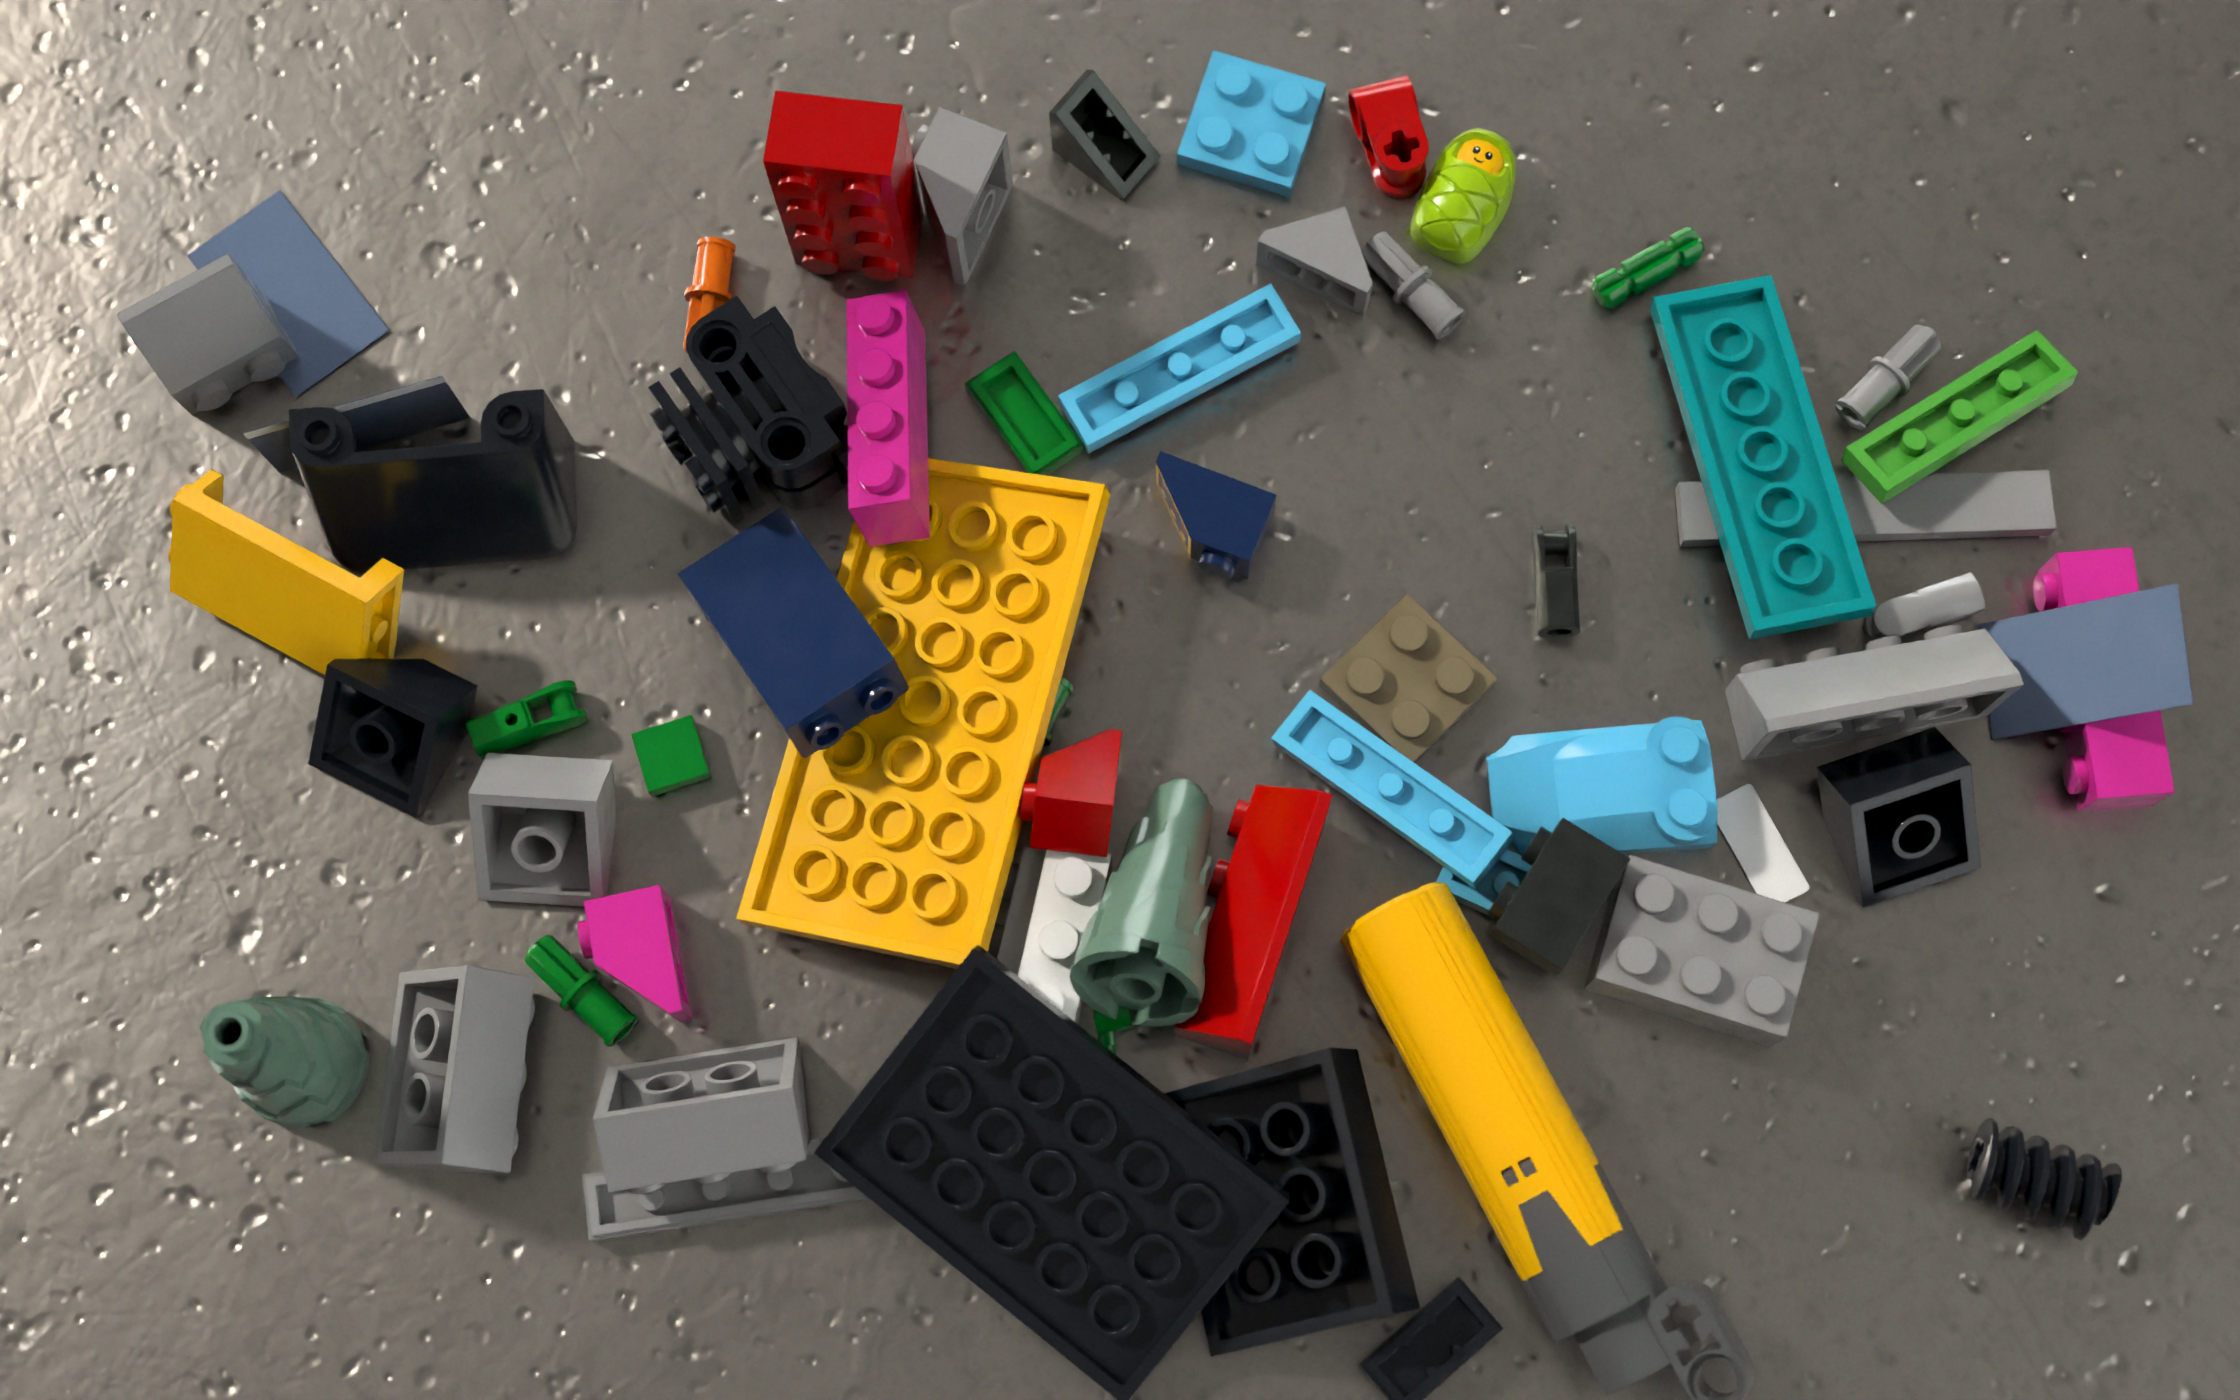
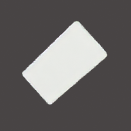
M1746 784L1718 798L1717 824L1755 892L1781 902H1787L1807 892L1810 888L1808 882L1754 787L1751 784Z

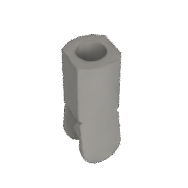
M1970 572L1881 603L1876 607L1871 616L1865 617L1863 623L1864 632L1871 640L1889 636H1899L1902 639L1921 630L1927 631L1977 614L1985 609V601L1977 579Z

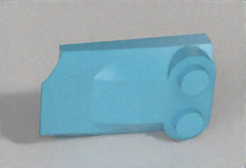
M1673 716L1653 724L1511 736L1508 742L1497 752L1486 757L1492 818L1513 832L1514 840L1512 843L1521 852L1522 856L1541 826L1552 832L1562 818H1565L1624 855L1709 849L1717 844L1718 805L1710 744L1701 720L1692 721L1686 717Z

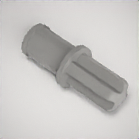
M1382 231L1368 240L1361 250L1364 260L1395 292L1393 300L1397 304L1404 302L1433 331L1437 339L1443 338L1460 323L1466 311L1459 307L1430 277L1433 270L1429 266L1420 267L1387 232Z
M1915 325L1884 357H1874L1868 364L1869 372L1844 397H1841L1836 402L1837 405L1835 407L1841 418L1853 428L1860 431L1865 430L1870 425L1869 423L1895 396H1905L1911 389L1910 381L1942 349V341L1936 336V332L1929 326Z

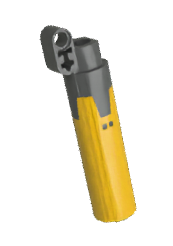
M1441 882L1425 884L1375 908L1356 920L1354 925L1345 929L1340 939L1341 945L1554 1343L1571 1335L1574 1336L1606 1396L1624 1389L1671 1364L1692 1400H1743L1754 1383L1755 1367L1751 1356L1719 1298L1709 1286L1700 1281L1687 1279L1676 1282L1669 1288L1666 1286L1448 885ZM1679 1302L1684 1307L1691 1306L1692 1304L1698 1307L1701 1315L1693 1322L1694 1329L1688 1321L1680 1324L1674 1321L1671 1313L1679 1307ZM1713 1333L1718 1342L1708 1344L1693 1357L1689 1349L1699 1338L1703 1342ZM1713 1359L1722 1360L1731 1366L1737 1377L1735 1391L1722 1393L1708 1385L1703 1374L1706 1361Z

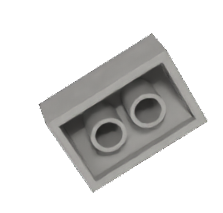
M470 965L401 972L399 974L373 1165L466 1173H510L512 1157L516 1152L519 1140L516 1122L520 1092L525 1085L527 1077L524 1058L528 1028L532 1023L535 1013V1003L532 997L535 977Z
M787 1038L607 1067L593 1123L608 1192L627 1189L630 1193L644 1194L658 1190L669 1182L693 1179L697 1183H712L726 1178L731 1172L758 1168L761 1172L774 1173L789 1169L796 1162L806 1161L809 1129L799 1038Z

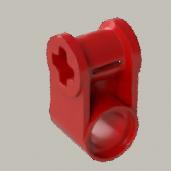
M1403 75L1348 90V104L1357 138L1363 145L1377 188L1386 196L1393 198H1407L1416 194L1422 188L1426 179L1425 162L1429 153V145L1420 119L1418 103L1408 75Z

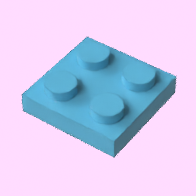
M1213 50L1177 152V164L1290 198L1325 96L1326 83Z

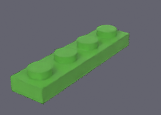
M2036 330L1847 446L1842 461L1876 499L1883 504L2072 386L2078 371Z

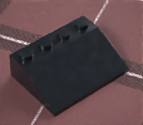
M1329 1047L1164 1093L1291 1195L1288 1204L1201 1310L1211 1357L1420 1309L1357 1049Z

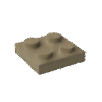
M1406 593L1320 678L1319 685L1365 729L1416 764L1495 685L1498 678Z

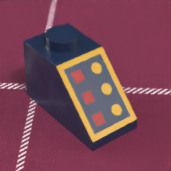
M1160 451L1156 461V483L1190 558L1198 560V566L1213 576L1232 579L1235 574L1248 579L1274 516L1277 495Z

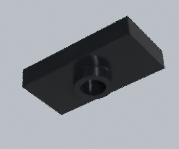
M1457 1277L1361 1361L1358 1366L1387 1400H1424L1504 1328L1462 1279Z

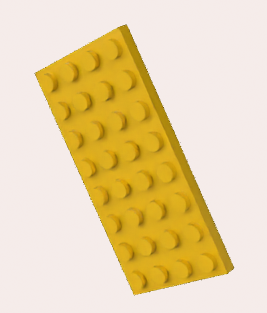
M928 458L930 538L869 547L855 520H853L836 578L895 659L909 689L899 696L890 708L882 713L869 716L846 731L833 746L824 750H818L806 758L801 757L789 738L736 919L748 926L957 969L975 946L979 945L987 952L989 949L1023 822L1020 821L1024 783H1033L1111 494L1105 484Z

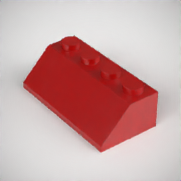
M1255 785L1250 802L1238 799L1227 832L1228 836L1237 838L1231 860L1229 862L1218 859L1207 891V895L1218 899L1208 925L1203 965H1205V988L1202 1001L1199 1003L1198 1011L1195 1015L1175 1025L1176 1037L1248 1060L1325 825L1332 794L1320 790Z

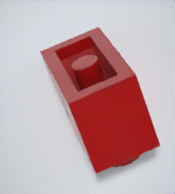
M1106 730L1041 758L1037 783H1024L1020 821L1032 822L1030 848L1107 857L1122 730Z

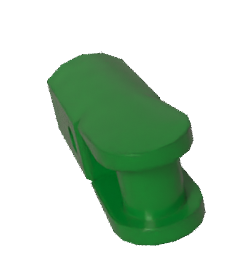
M564 680L553 683L522 699L467 719L465 724L473 747L480 759L484 760L487 753H502L533 740L573 729L583 724L587 720L585 710L577 709L572 694L577 691L575 682ZM549 705L553 717L537 722L533 710Z

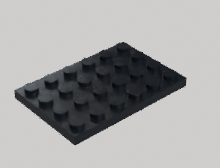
M979 945L975 946L814 1152L815 1155L1117 1400H1129L1288 1204L1291 1197L1288 1192Z

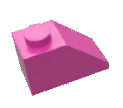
M660 885L584 901L587 920L578 922V936L584 958H593L594 964L606 974L679 1022L692 1020L671 896Z

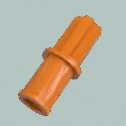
M709 236L698 240V253L692 286L687 287L684 294L686 301L689 302L683 342L685 353H687L686 338L691 327L699 319L733 298L728 289L732 258L735 255L736 246L726 239Z

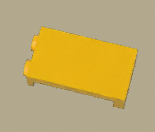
M212 469L193 484L184 485L176 493L170 506L172 538L168 559L171 563V592L323 675L326 673L327 664L334 659H394L404 575L403 568L382 558L360 578L223 505L224 476Z

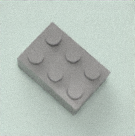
M1629 855L1628 858L1631 860L1611 891L1584 990L1769 1048L1787 1038L1819 913Z

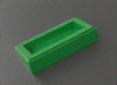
M1015 350L964 383L966 392L1025 473L1048 476L1084 452L1083 443Z

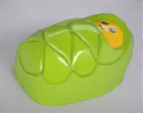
M1474 128L1462 132L1446 146L1427 177L1410 223V234L1418 247L1438 258L1458 264L1471 261L1479 255L1500 225L1512 199L1516 178V158L1507 140L1493 131Z

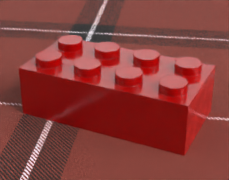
M775 91L763 164L795 264L802 265L806 270L818 274H834L840 269L861 272L864 276L878 281H893L897 276L913 278L924 211L903 105Z

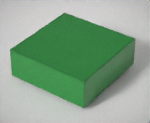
M692 715L631 734L646 787L652 797L712 778L696 722Z

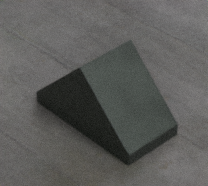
M1087 69L1049 112L1052 150L1117 198L1125 199L1161 157L1094 70Z

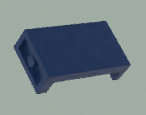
M783 506L678 573L703 615L710 621L781 724L802 758H806L818 750H824L833 746L846 731L869 716L884 712L895 703L899 696L909 689L891 653Z

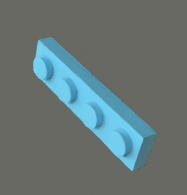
M1270 283L1059 394V405L1089 454L1299 343L1301 331Z
M1311 690L1306 693L1271 737L1274 746L1474 889L1478 887L1514 840L1511 830Z

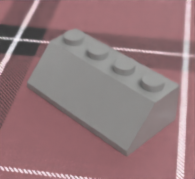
M1948 625L1926 632L1923 635L1924 640L1904 644L1901 643L1899 636H1889L1865 643L1862 646L1863 651L1840 655L1839 648L1829 647L1804 654L1801 657L1802 662L1784 666H1779L1777 659L1754 661L1740 667L1741 673L1737 674L1726 687L1725 694L1743 762L1987 717L2023 686L2022 677L2018 669L1986 629L1963 633L1961 625Z

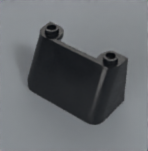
M544 389L511 391L500 394L491 400L482 413L481 442L365 452L357 451L354 427L343 413L326 407L289 409V441L291 450L328 549L343 567L352 572L366 573L382 558L404 570L550 558L560 555L567 550L576 537L577 505L574 439Z

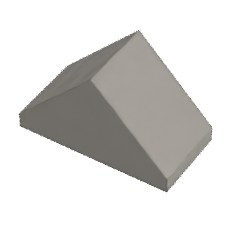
M1346 207L1262 232L1257 246V266L1364 316L1369 306L1373 282Z

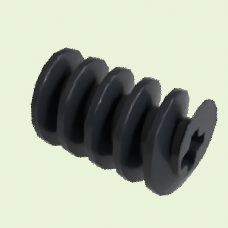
M1992 1118L1985 1119L1980 1125L1973 1140L1967 1162V1177L1969 1180H1972V1201L1979 1203L1989 1189L1994 1188L1997 1189V1210L2005 1212L2015 1198L2019 1197L2023 1199L2022 1217L2024 1220H2033L2041 1207L2048 1208V1228L2056 1231L2067 1216H2071L2074 1218L2073 1235L2074 1238L2083 1240L2087 1236L2093 1225L2099 1226L2109 1216L2117 1199L2122 1181V1170L2116 1163L2107 1164L2102 1168L2100 1160L2091 1154H2083L2076 1159L2075 1152L2071 1147L2064 1144L2057 1145L2050 1151L2049 1142L2039 1135L2031 1136L2024 1142L2023 1133L2014 1126L2005 1127L1999 1133L1998 1125Z

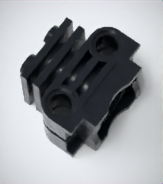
M735 296L699 319L691 327L687 335L686 350L705 393L700 396L681 367L669 374L684 406L678 409L660 381H657L648 387L658 406L657 409L649 414L658 429L663 432L660 436L680 465L684 464L698 484L695 487L711 511L715 513L724 508L734 524L745 518L732 491V487L736 484L755 511L766 505L753 477V473L756 471L760 474L776 499L784 506L794 510H807L817 506L848 486V471L838 458L848 451L847 425L844 424L847 411L844 402L827 378L817 373L802 358L796 347L793 331L778 309L774 306L753 319L739 297Z

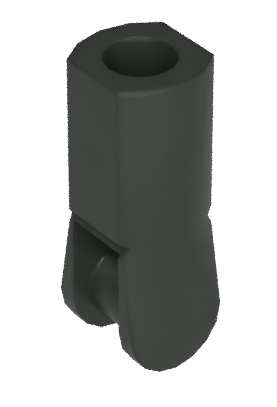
M1566 524L1565 529L1562 531H1544L1542 525H1534L1532 531V554L1538 636L1543 638L1575 636L1580 633L1575 525ZM1545 555H1564L1565 567H1546Z

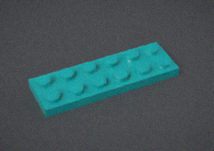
M1772 275L1653 297L1650 312L1749 640L1871 616L1877 605Z

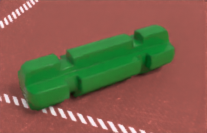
M1684 227L1671 234L1669 241L1666 243L1659 241L1621 262V268L1618 270L1611 268L1596 276L1591 286L1593 294L1603 308L1612 309L1626 301L1628 294L1637 295L1676 273L1675 268L1678 266L1685 268L1699 260L1705 250L1703 241L1692 227Z

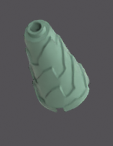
M1174 779L1155 788L1141 819L1135 823L1130 832L1117 872L1112 871L1098 910L1087 923L1074 957L1070 972V981L1074 991L1082 1001L1094 1010L1116 1020L1119 1006L1136 1010L1132 1025L1153 1027L1174 1025L1184 1022L1195 1015L1198 1011L1199 1003L1202 1001L1205 988V965H1203L1211 910V907L1206 906L1212 860V856L1207 855L1213 806L1210 805L1207 794L1193 781Z
M257 996L247 1000L231 1001L213 1007L199 1027L202 1031L204 1042L203 1052L208 1056L211 1066L233 1085L237 1095L244 1103L266 1120L280 1125L313 1128L309 1125L322 1121H333L351 1107L361 1094L368 1077L370 1052L365 1050L362 1035L365 1036L362 1028L351 1015L336 1004L319 998Z

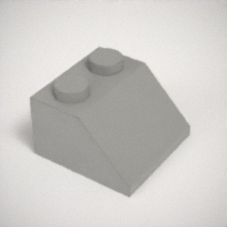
M939 107L930 126L923 124L917 131L911 150L925 214L954 283L965 287L1013 186L1008 139L1006 132Z
M229 254L117 313L121 324L169 394L191 415L199 411L214 410L224 405L231 398L232 393L254 381L262 382L274 378L284 370L287 363L299 357L268 298Z
M487 753L468 792L478 900L584 907V901L607 896L616 822L613 760Z

